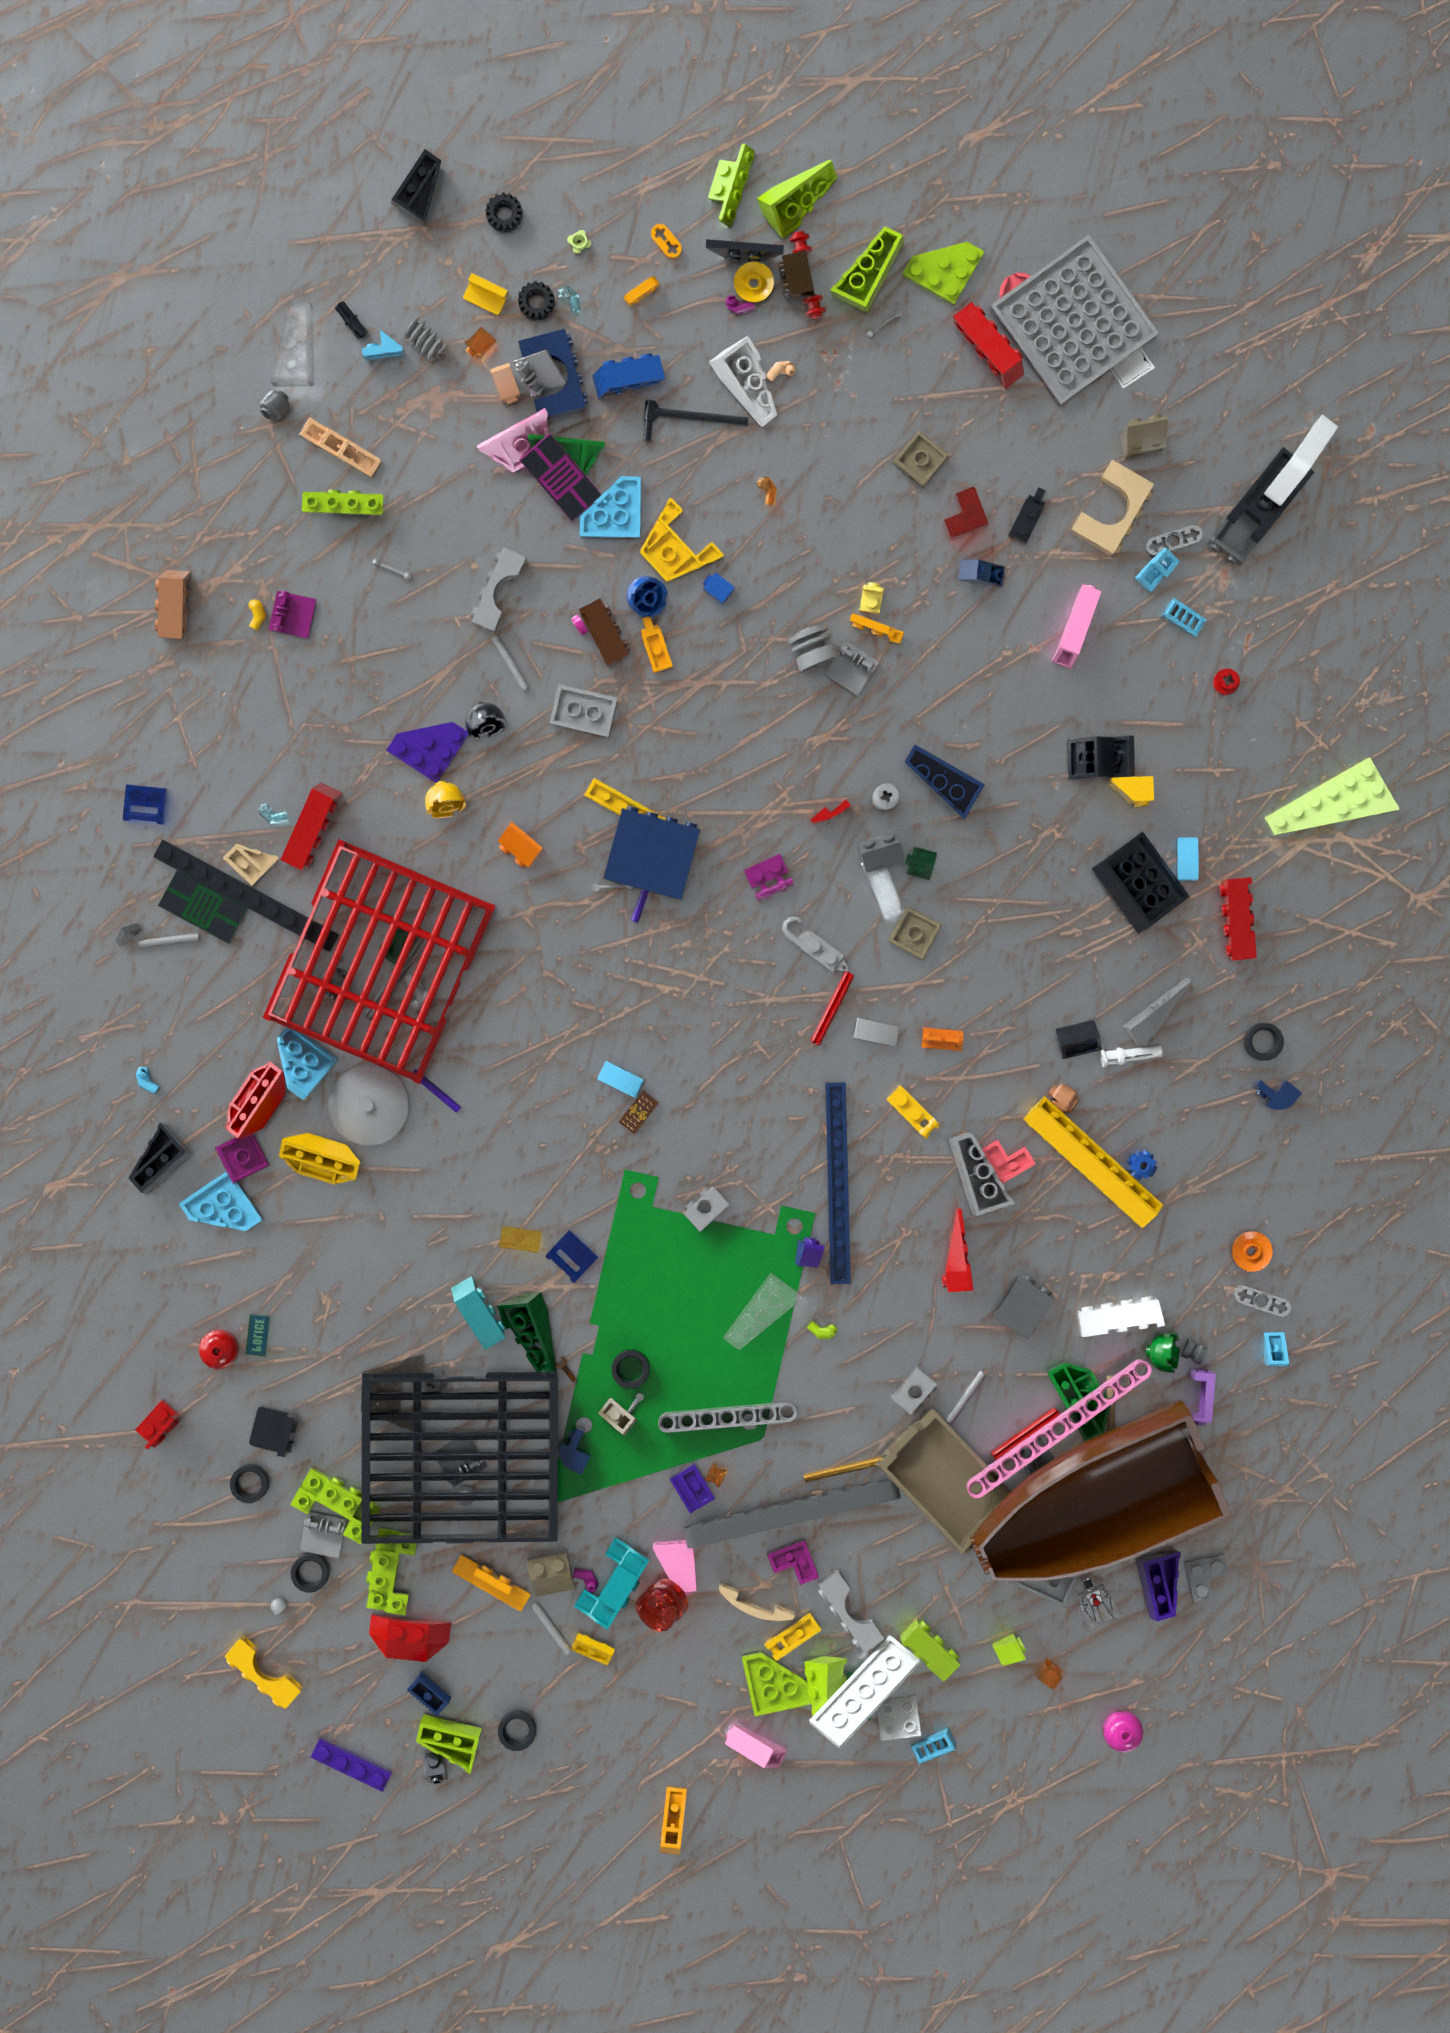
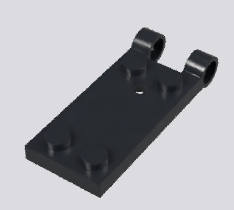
M1284 447L1226 517L1232 524H1235L1245 512L1260 524L1250 536L1257 544L1314 474V471L1309 469L1281 506L1264 494L1293 456ZM1261 501H1265L1267 506H1263Z

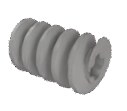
M417 317L406 328L404 337L406 339L410 338L409 342L411 344L416 343L415 348L417 350L422 349L421 354L427 355L429 361L438 359L446 351L449 344L447 343L442 346L443 338L435 340L437 333L435 332L430 335L429 333L432 328L424 329L426 322L418 323L420 317Z
M887 783L877 787L872 796L874 806L880 811L893 809L899 800L897 788ZM883 793H885L886 796L890 795L888 802H886V800H881Z

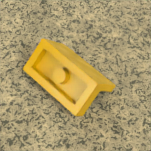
M471 273L468 279L469 285L463 295V299L499 316L509 296L508 290Z

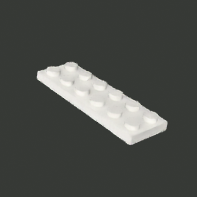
M889 1635L809 1720V1723L840 1749L920 1664V1659Z

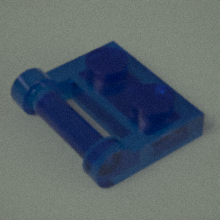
M126 784L123 821H130L131 819L157 822V824L164 825L167 789ZM131 805L158 808L157 814L132 812Z
M571 1230L545 1255L548 1260L551 1259L560 1267L573 1283L599 1258ZM559 1249L580 1267L577 1272L556 1254Z

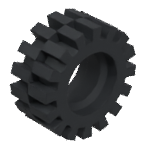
M501 192V195L497 193L494 198L491 197L489 199L490 202L487 203V209H485L486 217L489 224L495 230L499 229L500 232L507 230V232H510V229L517 228V224L520 225L523 211L520 202L515 196L513 197L510 193L507 195L505 192ZM502 205H507L512 209L511 216L506 220H502L496 215L497 209Z
M533 281L534 283L531 284L529 282L527 286L522 287L521 292L519 291V307L527 318L543 320V317L547 318L548 314L552 313L555 306L553 292L548 285H544L541 281L540 283ZM535 293L541 294L544 297V303L539 308H533L529 305V298Z

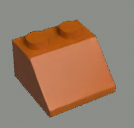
M513 822L509 824L498 840L501 844L499 848L507 855L511 852L516 857L514 861L522 868L525 866L530 868L545 851Z

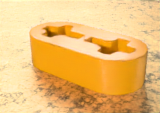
M655 225L651 230L652 240L668 259L675 260L679 258L682 253L680 242L665 225ZM657 230L660 232L665 231V241L660 236L656 238ZM668 243H670L672 247L677 246L676 254H674L673 252H671L670 254L668 253Z
M652 276L629 291L624 296V299L629 306H632L655 291L661 284L655 276Z

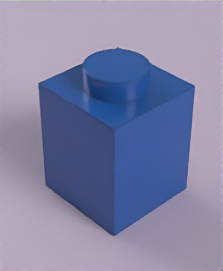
M716 572L713 576L709 574L703 582V585H705L703 591L721 605L726 602L735 590L732 584Z

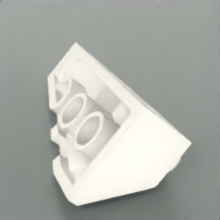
M747 336L722 351L709 363L719 379L757 423L763 427L777 416L771 392L768 391L765 372L761 368L760 354Z

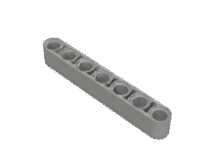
M777 1402L663 1413L659 1417L658 1426L661 1431L669 1433L791 1422L796 1418L797 1409L791 1402ZM785 1407H791L794 1412L791 1416L786 1417L782 1414V1410ZM771 1409L773 1416L769 1419L762 1416L763 1410ZM749 1410L753 1413V1418L745 1420L742 1417V1413ZM725 1412H730L733 1415V1419L730 1422H725L722 1419V1415ZM710 1414L713 1417V1421L706 1424L702 1421V1416ZM690 1416L693 1419V1423L688 1426L684 1425L682 1418ZM666 1417L671 1418L673 1425L671 1427L663 1426L662 1419Z

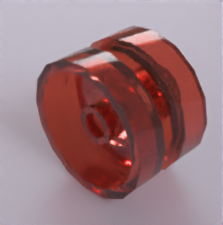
M668 1579L656 1580L636 1601V1611L639 1618L646 1626L659 1632L670 1629L688 1609V1599L685 1592L678 1584Z

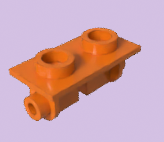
M923 1027L921 1047L962 1051L963 1031Z

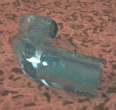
M569 286L559 288L557 294L560 298H565L569 301L570 312L579 313L578 293Z
M261 804L259 806V815L268 823L288 820L286 810L275 812L268 804Z

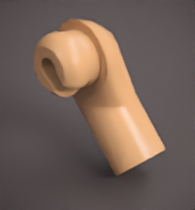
M789 361L777 362L766 374V377L773 382L779 374L792 376L795 374L796 368Z

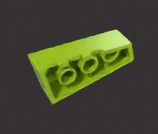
M884 227L868 245L863 254L855 260L851 268L841 276L842 278L830 289L832 297L868 313L904 244L903 235Z

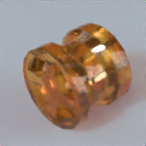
M713 1463L706 1475L705 1481H711L717 1487H720L728 1470L721 1469L717 1464Z

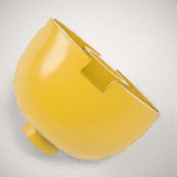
M445 781L435 783L425 796L427 815L431 814L433 818L451 817L454 815L453 811L459 809L460 813L466 807L463 792L456 785L446 783Z

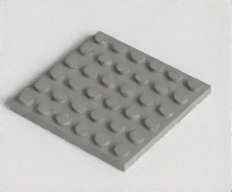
M1090 235L1084 237L990 306L1060 405L1159 334Z

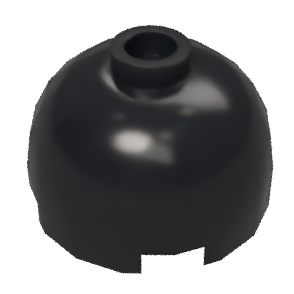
M484 702L474 704L465 719L468 735L475 740H480L479 736L488 734L490 738L499 734L505 728L504 723H507L500 708L495 704Z

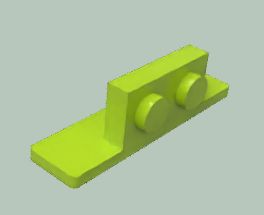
M747 144L741 145L736 162L719 160L708 199L711 201L723 203L719 221L727 227H732L733 221L736 218V211L742 198L745 182L748 179L751 163L754 160L755 150Z
M339 490L303 492L302 511L306 513L382 515L384 496L382 494H361L360 491L353 490L349 491V493H341Z

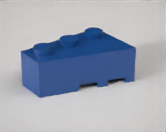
M652 353L640 356L641 358L639 359L627 357L622 359V362L615 363V360L604 362L592 375L598 399L603 398L609 392L616 391V394L623 393L622 390L639 389L660 384L665 379L660 355L653 356Z

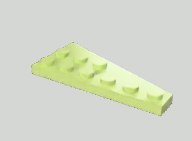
M1369 757L1266 816L1264 819L1273 835L1400 809Z

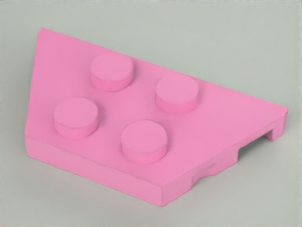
M546 409L540 410L477 445L479 451L492 457L497 463L503 464L505 468L513 473L525 467L519 459L532 448L527 437L528 433L548 434V413Z

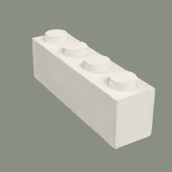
M1153 1296L1141 1297V1301L1133 1302V1299L1122 1300L1119 1305H1113V1302L1101 1304V1308L1093 1309V1306L1081 1307V1311H1077L1080 1335L1082 1337L1109 1334L1112 1330L1114 1332H1124L1130 1330L1131 1327H1134V1329H1146L1150 1327V1324L1157 1323L1158 1327L1165 1326L1159 1300L1153 1299Z

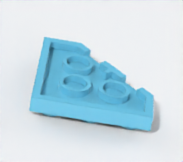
M621 476L580 516V537L640 538L641 477Z
M288 1027L277 1038L287 1089L302 1100H305L335 1065L338 1058L308 1036Z
M227 1172L179 1203L190 1221L247 1231L263 1220L238 1182L232 1184Z

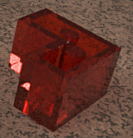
M975 486L956 493L954 499L960 514L943 520V526L949 542L985 529L989 525Z

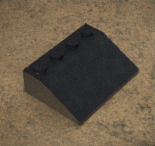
M1143 831L1092 868L1095 875L1138 934L1151 927L1190 897Z

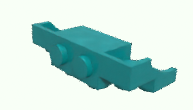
M617 1537L614 1538L605 1555L618 1564L601 1593L597 1596L584 1588L574 1605L575 1608L607 1630L619 1610L626 1608L630 1601L628 1595L631 1590L635 1592L641 1582L638 1579L650 1558L636 1551L632 1546Z

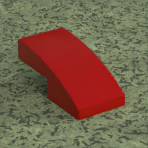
M845 799L832 812L824 807L810 822L816 824L830 820L851 807V804Z

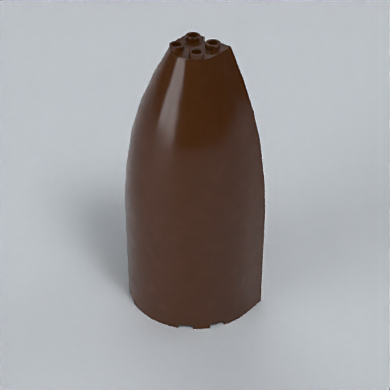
M1182 1400L1176 1401L1089 1439L1062 1453L1019 1483L994 1508L975 1534L970 1537L985 1575L990 1574L993 1581L1015 1582L1046 1581L1074 1577L1138 1557L1231 1516L1219 1482L1206 1463L1202 1453V1449L1205 1448L1192 1414Z

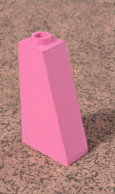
M1084 584L1081 586L1052 662L1069 669L1072 668L1080 653L1102 592L1097 590L1096 587Z

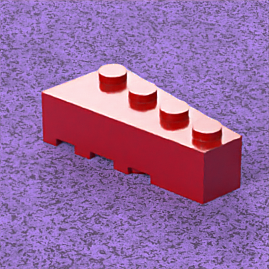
M970 302L953 316L954 325L970 345H976L974 348L982 360L987 359L991 372L995 376L997 374L1000 375L1002 378L1001 384L1007 389L1024 375L1023 356L1018 349L1013 350L1009 339L1004 334L1000 335L996 324L992 320L988 321L986 319L983 309L979 305L976 307Z

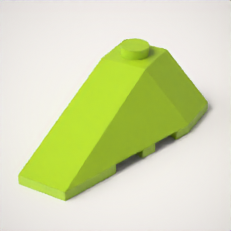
M828 160L772 187L757 198L763 216L781 238L786 237L802 223L801 219L807 212L812 211L815 201L819 196H823L838 178L832 161Z

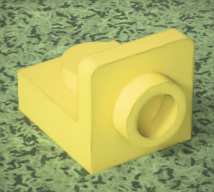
M868 583V585H864L860 605L861 612L880 614L884 591L880 584Z

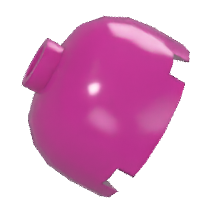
M1129 1711L1114 1712L1107 1717L1103 1725V1734L1105 1741L1112 1749L1127 1753L1139 1747L1143 1740L1144 1730L1141 1721L1136 1715Z

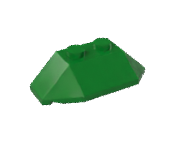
M1065 1362L1047 1372L1066 1410L1100 1386L1092 1370ZM1090 1400L1087 1403L1088 1410H1093L1097 1406L1095 1400ZM1111 1405L1077 1428L1084 1441L1104 1433ZM1079 1412L1071 1414L1070 1417L1073 1422H1077L1080 1419Z

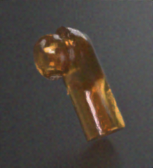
M769 477L758 478L757 486L763 488L766 492L764 504L774 506L776 486Z

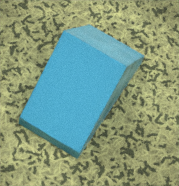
M1264 1332V1364L1267 1366H1289L1284 1332Z

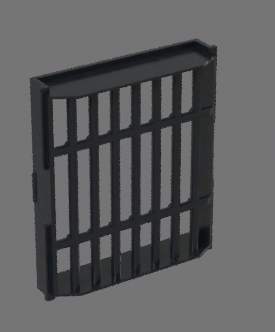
M433 1372L362 1373V1544L558 1541L557 1372H487L485 1376H435ZM549 1381V1391H506V1382ZM371 1382H413V1392H371ZM421 1382H498V1391L421 1392ZM548 1399V1411L506 1412V1400ZM413 1400V1412L371 1413V1401ZM421 1400H498V1412H421ZM548 1419V1431L506 1432V1420ZM413 1420V1433H371V1421ZM498 1420V1432H421V1421ZM548 1439V1452H506V1440ZM498 1440V1452L421 1453V1441ZM371 1441H413V1453H371ZM498 1460V1472L421 1473V1461ZM506 1460H548V1472H506ZM371 1461H413V1473H371ZM498 1480V1492L421 1493V1481ZM506 1480H548V1492H506ZM371 1481H413V1493L371 1494ZM498 1500L497 1513H421V1501ZM506 1500H548V1512H506ZM413 1501V1513L371 1514V1502ZM548 1520V1533L506 1534V1521ZM413 1521V1535H370L371 1522ZM421 1521H498V1534H421Z

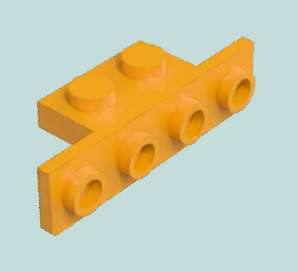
M461 1554L452 1569V1573L518 1611H522L531 1593L511 1583V1579L504 1575L499 1576L494 1573V1570L489 1566H482Z

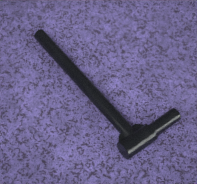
M645 400L643 441L651 442L652 424L658 416L748 425L749 417L659 408V405L654 400Z

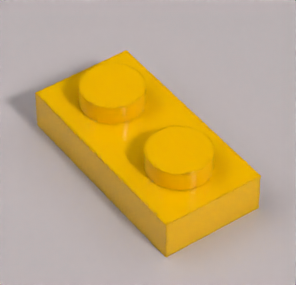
M579 1633L571 1647L572 1651L607 1666L615 1651L614 1648L609 1647L607 1644L600 1643L589 1636Z

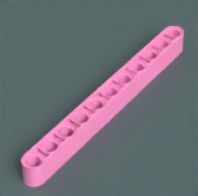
M1136 1360L972 1477L966 1485L969 1495L973 1498L983 1497L1146 1380L1151 1375V1366L1144 1360ZM1144 1364L1146 1372L1142 1375L1137 1374V1367ZM1124 1376L1130 1379L1127 1386L1120 1385V1379ZM1107 1388L1113 1389V1395L1110 1398H1104L1103 1392ZM1090 1400L1097 1402V1406L1093 1410L1087 1409V1403ZM1073 1412L1080 1413V1419L1077 1422L1070 1420ZM1056 1424H1063L1064 1430L1062 1433H1054V1426ZM1040 1436L1047 1437L1045 1445L1040 1446L1037 1444V1439ZM1025 1447L1031 1449V1454L1028 1457L1020 1455L1021 1450ZM1008 1459L1014 1460V1467L1011 1469L1004 1468V1463ZM991 1471L998 1473V1477L994 1481L987 1479ZM974 1483H979L982 1487L977 1493L971 1491V1486Z

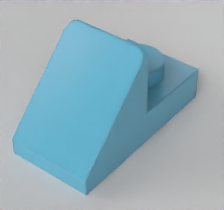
M381 330V346L373 343L366 345L367 348H362L365 360L405 355L403 347Z

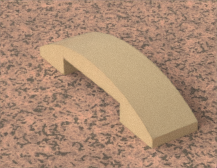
M721 1582L718 1589L721 1594L736 1608L751 1616L771 1621L793 1620L795 1617V1612L778 1605L775 1606L772 1612L737 1598L739 1594L738 1589Z

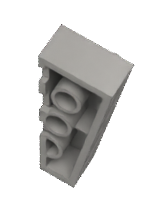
M964 1133L948 1138L973 1216H979L1015 1204L972 1133Z

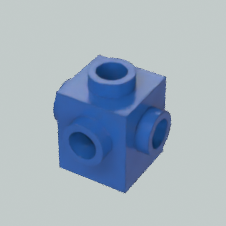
M1145 1150L1142 1153L1136 1151L1135 1154L1132 1153L1127 1161V1164H1129L1127 1169L1131 1170L1130 1175L1139 1180L1142 1177L1148 1179L1149 1176L1152 1177L1157 1170V1166H1155L1157 1161L1153 1160L1154 1155ZM1141 1162H1146L1147 1166L1145 1169L1140 1168Z

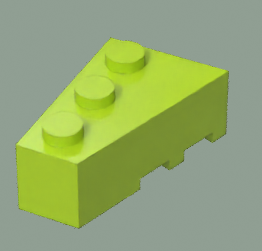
M821 1656L804 1662L812 1716L846 1682L847 1676L843 1675L844 1665L847 1664V1658Z

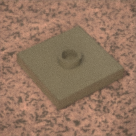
M918 430L892 462L924 487L947 460L949 455Z
M906 906L887 942L924 960L942 924Z

